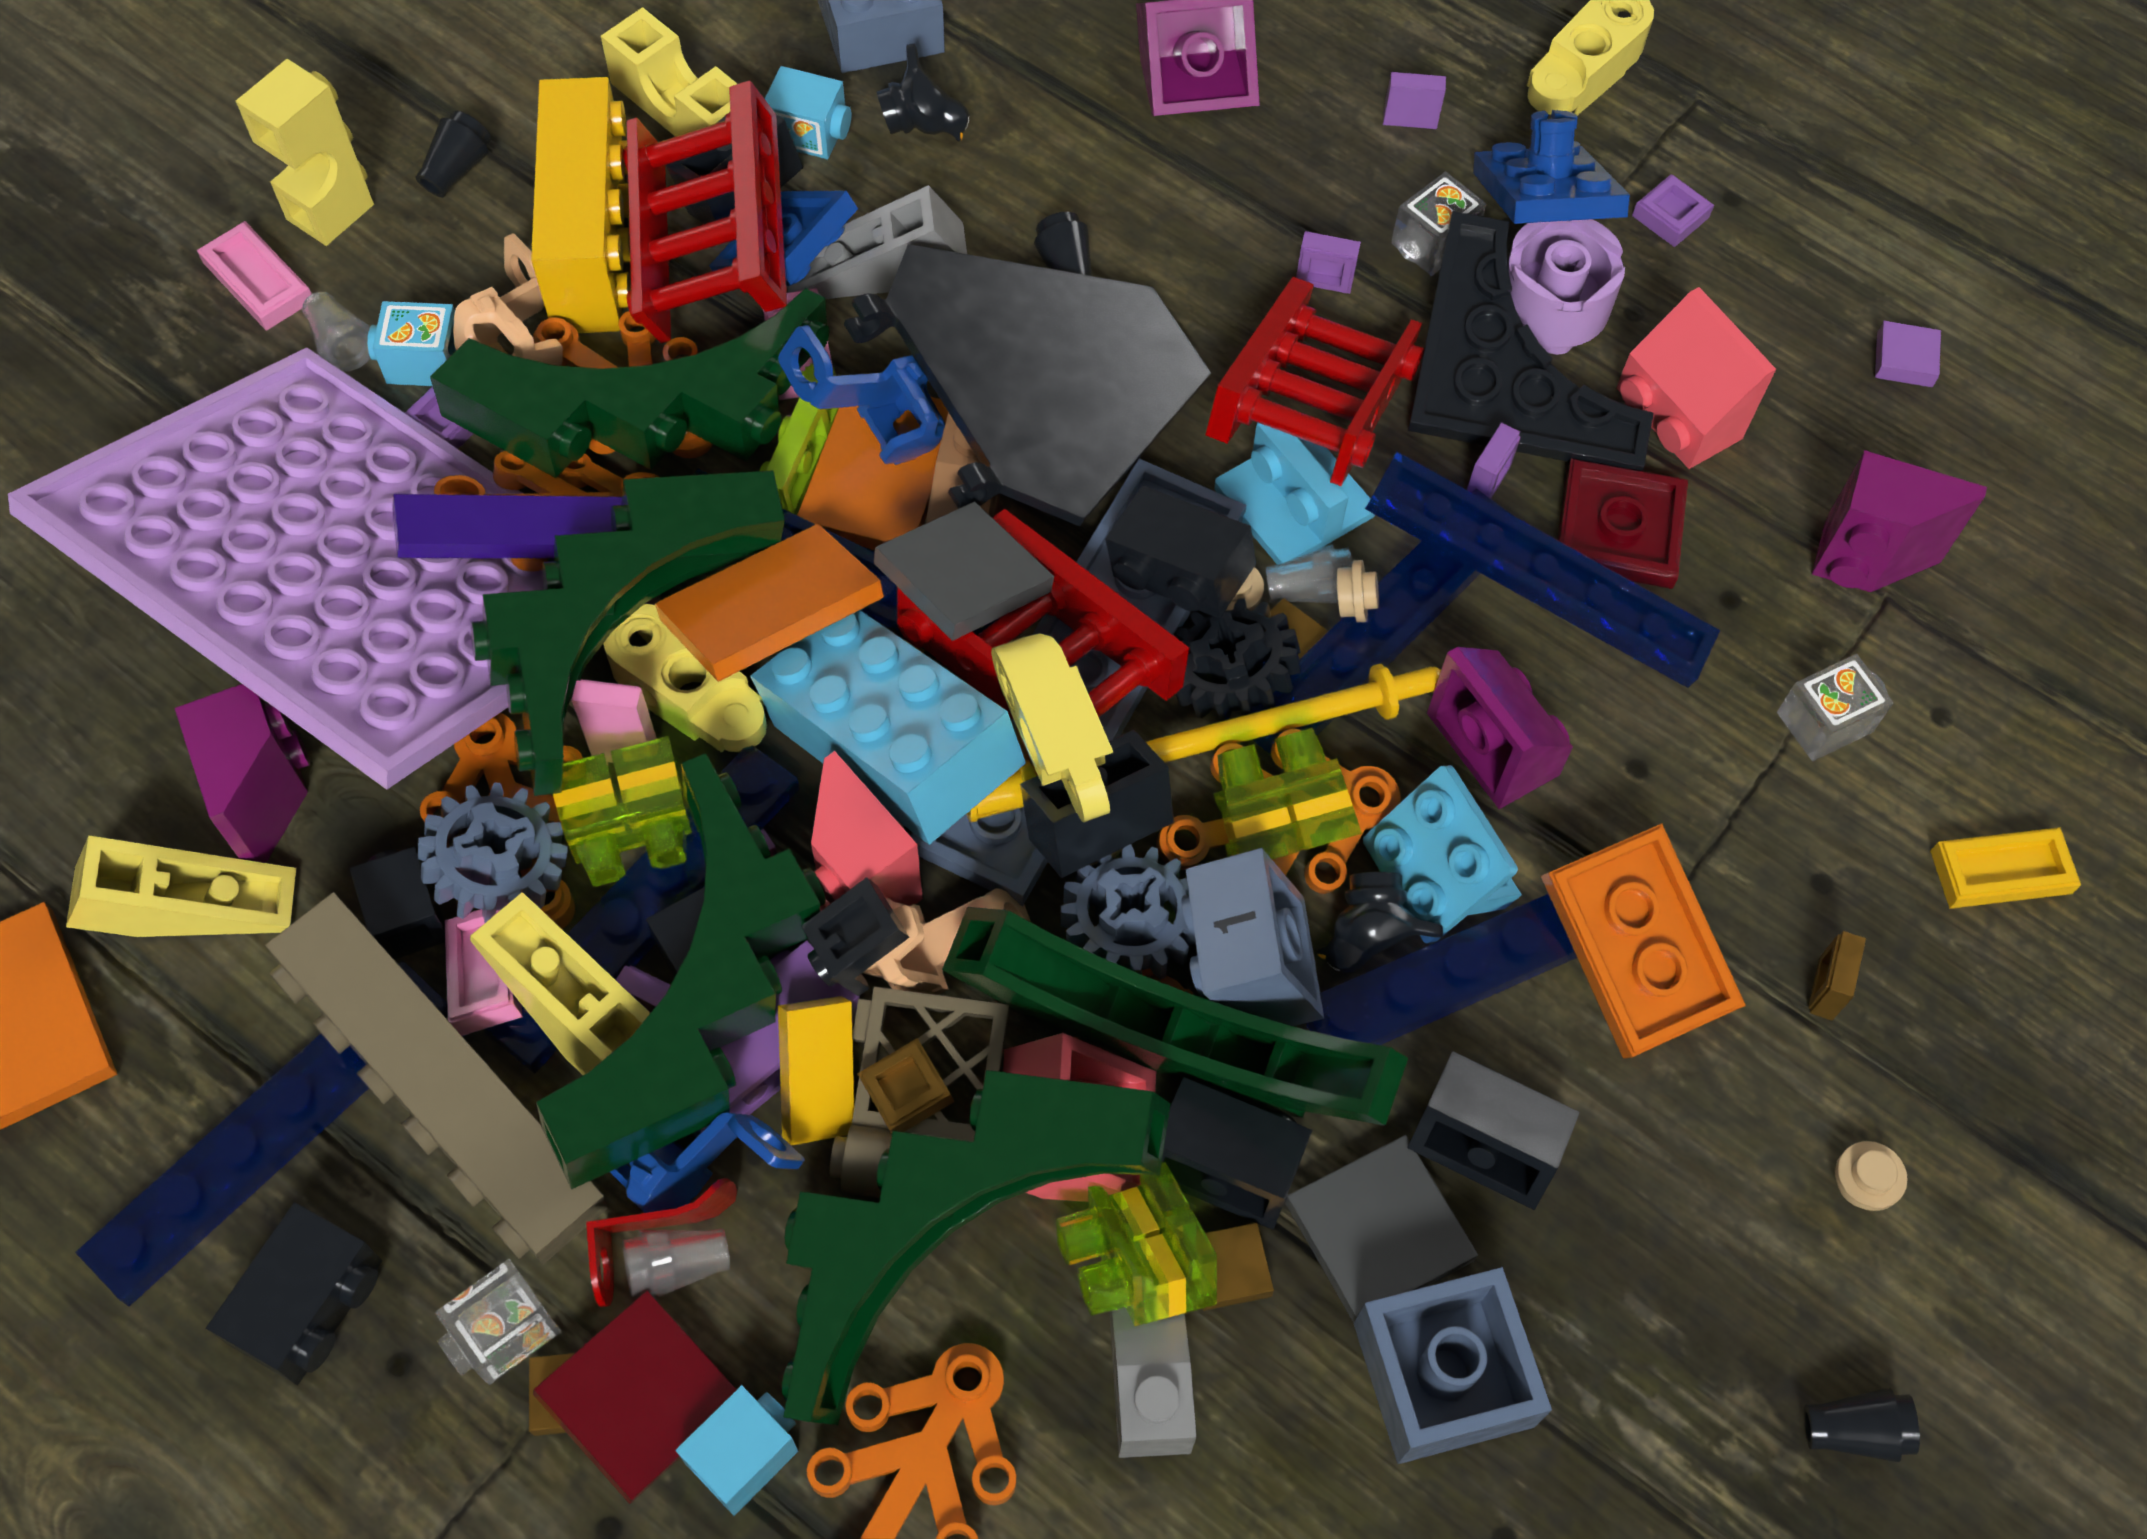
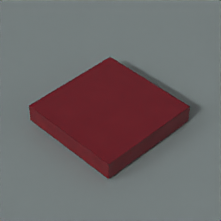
M1571 458L1566 471L1554 567L1673 589L1679 575L1688 480Z
M646 1291L535 1387L533 1395L623 1498L631 1504L680 1459L675 1450L736 1391V1388L653 1296Z

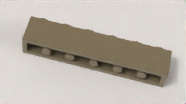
M334 892L265 945L279 964L269 972L275 982L295 1004L307 996L322 1015L312 1022L313 1025L339 1054L351 1046L367 1064L357 1072V1075L383 1105L395 1096L411 1115L401 1125L428 1156L439 1147L456 1167L446 1176L472 1207H475L483 1199L488 1202L502 1218L491 1228L518 1259L522 1258L528 1251H531L538 1261L544 1265L586 1228V1222L594 1221L608 1209L603 1194L591 1181L571 1190L539 1122Z

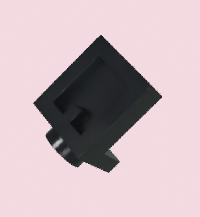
M867 877L801 926L814 950L807 954V957L819 977L828 986L833 987L839 983L857 996H860L870 988L862 973L910 938L880 888Z

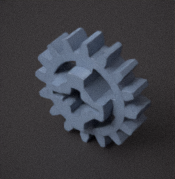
M494 783L490 796L482 797L473 785L466 786L465 802L461 804L448 796L441 799L442 817L427 815L424 827V835L426 837L419 838L418 859L424 861L421 863V880L423 884L436 883L434 900L439 905L448 902L452 898L458 900L457 917L462 919L473 908L482 909L484 923L496 914V910L503 909L522 892L541 909L545 905V889L558 890L562 875L560 868L566 865L568 847L561 844L564 832L562 822L548 823L550 805L544 802L530 808L527 806L528 790L521 788L513 798L503 797L501 783ZM467 828L464 835L455 837L461 830ZM453 839V846L449 847V844ZM538 858L534 867L525 876L520 878V870L530 868L532 866V859Z
M1130 844L1123 848L1122 858L1113 859L1110 854L1098 860L1097 868L1095 869L1088 865L1077 870V883L1066 882L1064 886L1063 902L1065 905L1061 906L1060 924L1061 927L1068 928L1066 930V941L1141 975L1142 970L1150 968L1153 974L1160 980L1166 977L1168 959L1183 966L1188 959V945H1196L1195 935L1189 931L1182 911V896L1188 895L1189 890L1187 878L1179 880L1181 861L1176 858L1165 866L1157 863L1158 848L1154 847L1148 850L1144 858L1135 857L1134 849ZM1169 900L1175 913L1176 919L1173 924L1168 921L1169 912L1164 909V903ZM1091 903L1096 906V915L1099 917V924L1096 927L1093 926L1088 915Z

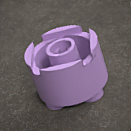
M1593 219L1527 223L1518 231L1511 246L1507 264L1512 286L1511 296L1515 309L1523 326L1528 325L1541 346L1550 354H1565L1573 346L1590 341L1604 329L1624 278L1625 267H1623L1621 259L1623 249L1619 240L1609 229Z

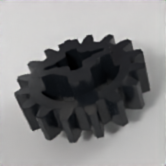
M1238 599L1234 609L1225 611L1220 619L1212 615L1205 618L1202 614L1195 611L1190 614L1194 625L1191 629L1180 627L1176 629L1174 636L1189 647L1183 688L1176 693V696L1182 707L1192 704L1198 718L1202 719L1212 709L1217 711L1221 722L1228 720L1232 711L1241 710L1243 716L1253 713L1252 706L1259 703L1268 709L1274 708L1276 704L1273 693L1275 691L1291 693L1293 685L1290 675L1301 673V664L1298 656L1301 651L1295 629L1289 628L1287 616L1284 613L1272 617L1268 603L1262 602L1253 611H1249L1245 599ZM1231 657H1235V663H1230Z

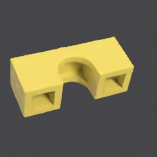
M643 7L601 35L611 84L675 137L716 124L730 112L729 87L737 83L716 66L700 78H697L684 59L679 36Z
M286 59L239 97L236 103L252 141L288 165L270 181L286 220L327 246L369 210L374 203L365 182L368 178L367 173L357 160L351 144L353 135L348 126L343 122L338 110L336 90L322 74L316 71L309 73L294 62Z

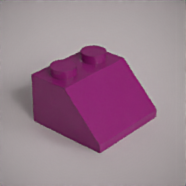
M1167 0L1136 3L1140 61L1152 116L1260 106L1253 0Z
M1864 450L1826 517L1812 575L1832 580L1835 584L1842 587L1858 588L1867 592H1873L1941 563L1985 498L1987 487Z
M1456 647L1447 652L1427 715L1496 807L1501 809L1560 776L1573 746L1562 722L1554 715H1548L1533 696L1531 685L1523 672L1516 667H1511L1498 650Z
M240 684L176 707L175 711L209 818L239 859L267 863L308 793L300 769L309 766L310 761L297 730L291 731L287 717L246 686Z

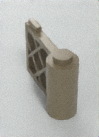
M881 987L873 988L872 1000L858 999L852 1039L855 1042L865 1043L860 1072L878 1062L880 1045L883 1046L888 1054L896 1051L882 1033L887 1005L916 1009L930 1028V1030L918 1038L922 1047H925L937 1038L959 1068L943 1079L947 1089L964 1076L967 1077L976 1091L983 1089L984 1084H981L972 1070L986 1060V1070L1001 1071L1010 1009L1008 1004ZM927 1011L948 1013L950 1015L936 1024ZM965 1016L993 1019L989 1045L967 1062L963 1060L943 1033ZM859 1078L852 1125L848 1136H836L830 1161V1177L841 1179L842 1193L880 1198L881 1191L877 1184L878 1164L883 1152L890 1148L892 1134L880 1113L870 1111L872 1099ZM941 1111L933 1114L937 1120L925 1119L905 1131V1133L974 1142L975 1131L972 1130L970 1124L948 1122Z

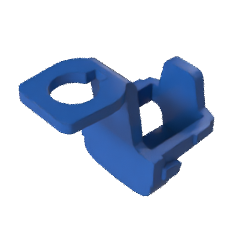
M808 325L797 327L781 350L778 357L779 364L794 391L802 400L810 402L811 405L819 409L859 406L857 408L861 418L866 420L881 444L882 451L879 456L885 464L894 463V465L913 460L935 449L942 440L945 422L928 394V379L913 355L893 359L881 373L833 376L830 357ZM802 348L806 349L811 355L814 364V376L818 381L817 384L807 380L799 368L798 358ZM909 410L920 427L898 435L893 423L905 411Z
M722 1113L686 1149L677 1141H674L629 1162L631 1168L625 1164L610 1171V1173L626 1188L627 1197L640 1210L648 1213L675 1209L689 1204L713 1174L707 1167L737 1137L765 1162L775 1168L799 1169L805 1159L775 1130L760 1119L747 1114Z

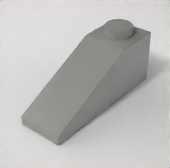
M928 185L844 224L843 234L834 243L824 247L810 263L811 269L802 280L787 286L788 292L801 291L805 288H817L818 294L825 297V299L889 292L908 244L967 254L963 222Z
M1175 1237L1165 1238L1178 1262ZM1130 1240L1105 1241L1119 1458L1191 1454L1196 1440V1425L1185 1314L1168 1316L1146 1273V1268H1143Z

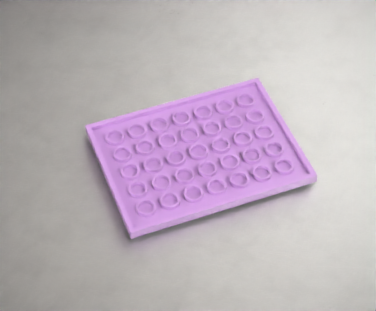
M307 347L8 493L9 510L12 516L386 790L508 708L506 685L490 686L487 660H474L471 622L483 621V594L544 590L542 570L536 572L520 570L513 565L511 558H397L392 513L393 494H434L435 484L440 479L452 475H463L477 480L483 485L485 494L524 493L519 490H508L498 486L493 480V472ZM549 558V562H554V558ZM660 595L647 601L645 604L655 605L656 602L660 601Z

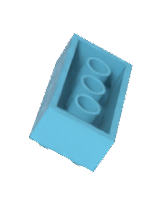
M861 610L786 647L751 675V679L759 695L762 697L763 704L774 727L821 763H824V758L835 751L889 813L929 845L1026 764L1007 710Z

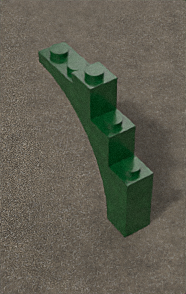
M805 288L775 316L736 339L696 355L644 366L605 369L556 366L508 355L468 338L430 376L442 417L554 478H557L572 461L580 459L585 454L592 439L652 470L667 452L671 453L680 446L686 431L746 462L761 444H767L774 438L780 427L781 413L779 412L778 395L784 394L791 384L779 364L778 357L795 329L799 326L808 325L822 346L825 347L827 344L830 329L827 326L825 297ZM804 348L799 352V368L811 357Z
M773 470L623 479L621 505L611 506L612 532L555 535L554 562H543L542 566L544 590L483 594V621L471 622L474 660H487L490 686L506 685L510 714L522 713L524 730L514 731L518 771H531L534 796L562 793L563 729L568 705L574 692L576 680L580 681L586 665L612 631L647 601L681 582L728 565L736 564L781 542L785 520Z
M706 753L681 763L683 796L701 838L706 867L704 902L691 948L666 995L627 1041L587 1074L536 1102L542 1129L571 1190L710 1125L722 1113H730L729 1089L736 1086V1080L732 1068L720 1047L776 1022V995L782 993V987L777 972L768 956L808 939L801 926L820 912V906L826 904L822 886L810 867L801 870L790 849L771 856L767 842L758 826L752 825L747 828L738 812L742 808V803L732 778L726 772L718 775Z
M967 907L942 968L948 974L999 1002L1008 1004L1010 1008L1058 1034L1065 1033L1072 1037L1102 1041L1156 1072L1202 1079L1209 1084L1226 1089L1234 1098L1263 1110H1278L1293 1117L1303 1118L1305 1112L1386 1126L1408 1061V1057L1392 1047L1348 1040L1297 1028L1182 991L1099 957L1049 933L1009 910Z
M986 1070L983 1089L976 1091L971 1104L970 1123L972 1130L975 1131L974 1142L893 1131L890 1148L883 1152L878 1164L877 1184L881 1191L879 1203L800 1191L797 1208L790 1213L785 1227V1245L788 1249L786 1264L812 1271L809 1284L803 1288L797 1304L796 1316L798 1325L801 1328L795 1357L789 1361L783 1376L782 1394L786 1400L783 1417L813 1423L839 1424L854 1367L878 1317L912 1270L949 1235L1002 1201L1052 1182L1099 1174L1160 1176L1171 1103L1153 1091Z

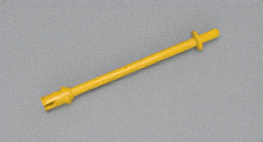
M1380 663L1372 665L1370 668L1369 683L1145 742L1166 763L1219 749L1227 743L1238 744L1376 707L1378 713L1383 718L1389 720L1397 717L1400 700L1434 692L1441 669L1426 667L1392 676L1389 669ZM1026 759L1024 766L966 814L969 822H976L981 818L1024 807L1020 784L1038 776L1034 765Z

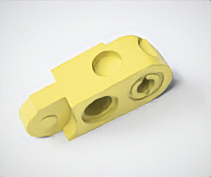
M1590 0L1552 39L1549 52L1531 70L1527 83L1530 104L1536 110H1545L1550 115L1552 110L1574 111V114L1578 116L1625 75L1626 70L1637 62L1643 52L1654 19V8L1650 0ZM1622 11L1629 12L1631 17L1621 18L1618 17V14Z
M644 604L614 629L603 643L613 677L618 684L639 686L642 689L647 708L692 740L696 741L700 737L720 752L724 750L743 752L757 746L765 736L767 723L762 697L749 687L747 677L739 671L721 681H717L660 621L655 605ZM637 631L648 644L642 647L632 646L629 642L630 636ZM691 682L702 683L696 689L680 690L682 686Z
M1040 633L1022 637L992 648L993 664L1001 690L1042 786L1062 779L1072 805L1082 822L1109 814L1110 804L1097 766L1105 764V756L1113 753V750L1077 666L1069 667L1062 648L1055 639Z

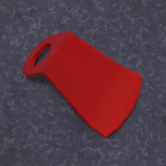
M728 1178L718 1179L697 1200L675 1209L586 1222L590 1278L597 1304L600 1307H607L611 1305L613 1300L614 1267L611 1233L692 1224L717 1217L736 1201L737 1188L734 1182ZM600 1255L603 1264V1281L600 1269Z

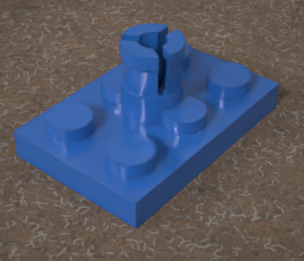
M1545 110L1535 112L1531 115L1530 128L1532 133L1529 149H1526L1524 145L1519 143L1506 142L1493 145L1492 151L1475 152L1473 174L1514 224L1628 217L1630 194L1580 146L1579 142L1574 141L1578 119L1576 114L1568 111L1552 110L1551 119H1548V113Z

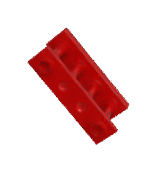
M750 80L729 87L730 113L726 114L725 121L658 142L637 117L627 120V146L623 149V159L628 171L631 290L627 292V305L634 321L642 324L660 343L671 341L670 309L736 289H740L744 293L748 292L765 312L787 306L777 119L774 110ZM732 144L733 160L728 162V168L666 187L665 165ZM734 191L735 208L731 209L730 216L668 235L667 212ZM733 240L737 241V257L733 259L731 266L672 284L669 283V260Z
M1292 277L1218 384L1205 436L1228 444L1241 423L1250 426L1252 421L1338 452L1330 483L1342 486L1353 465L1360 468L1365 466L1376 437V433H1373V430L1402 379L1412 381L1415 377L1424 353V348L1415 345L1422 323L1411 319L1398 343L1388 342L1315 315L1316 309L1308 306L1314 284ZM1308 337L1384 365L1380 372L1298 342V340L1304 342ZM1289 364L1365 391L1368 394L1363 400L1281 370L1280 367L1287 369ZM1273 392L1351 421V423L1345 429L1262 398V395L1268 397Z
M1005 508L992 518L1054 576L1050 593L1000 617L978 635L970 632L952 641L897 587V628H899L903 637L911 645L917 648H924L974 689L1007 710L1011 719L1013 717L1001 690L991 651L994 647L1011 642L1046 614L1055 615L1074 630V632L1058 643L1062 648L1069 667L1092 649L1103 652L1121 666L1088 693L1098 717L1102 716L1139 685L1147 686L1165 701L1183 688L1189 647Z

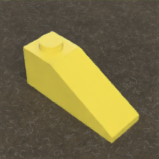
M88 836L75 866L66 927L132 937L281 933L291 924L296 868Z
M523 892L470 935L472 944L565 1059L582 1075L591 1071L627 1041L650 1014L643 1005Z

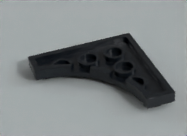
M1452 211L1408 431L1487 446L1500 424L1503 423L1520 431L1519 436L1521 438L1516 452L1570 462L1572 458L1642 471L1645 466L1654 413L1609 399L1586 385L1580 388L1551 364L1553 358L1541 346L1528 325L1523 326L1512 300V286L1507 264L1509 221Z

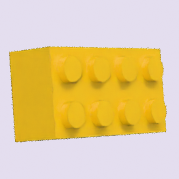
M608 77L539 80L531 261L548 318L564 319L572 324L578 333L620 331L619 319L622 316V308H628L627 292L631 290L630 275L628 272L623 273V263L630 262L629 227L624 228V218H629L628 183H625V175H628V171L623 159V149L627 146V140L622 141V136H626V115L623 101L613 100Z

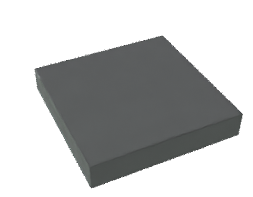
M972 502L875 547L874 564L952 641L1050 593L1052 590L1054 576L976 502Z
M1406 1135L1287 1195L1285 1200L1286 1206L1353 1323L1364 1303L1427 1287L1474 1262L1478 1256L1416 1152L1407 1148L1410 1141Z

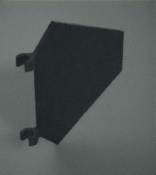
M911 244L907 245L887 299H881L879 296L871 293L854 298L851 304L859 316L846 319L844 322V326L855 343L868 342L882 334L886 329L890 327L896 328L980 463L974 462L959 468L957 474L964 484L952 487L948 491L958 509L972 502H976L981 506L1000 493L1077 526H1080L1204 385L1211 374L1153 287Z

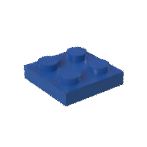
M781 191L786 286H791L802 280L811 269L810 263L822 249L834 243L843 234L844 224L858 210V207L847 191ZM731 241L709 265L712 271L732 265L733 259L737 257V241Z

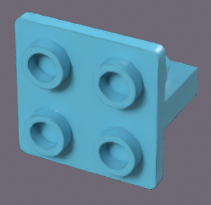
M1260 423L1256 425L1251 459L1215 479L1214 489L1217 493L1247 505L1242 523L1251 526L1253 537L1281 569L1288 568L1374 518L1377 510L1376 504L1350 474H1348L1342 486L1330 483L1337 459L1327 448Z
M1451 765L1440 766L1363 837V844L1380 872L1402 875L1403 890L1407 891V899L1403 906L1419 919L1442 925L1443 936L1467 915L1504 910L1522 895L1512 880V877L1518 871L1516 863L1457 771ZM1420 935L1425 943L1436 942L1441 938Z

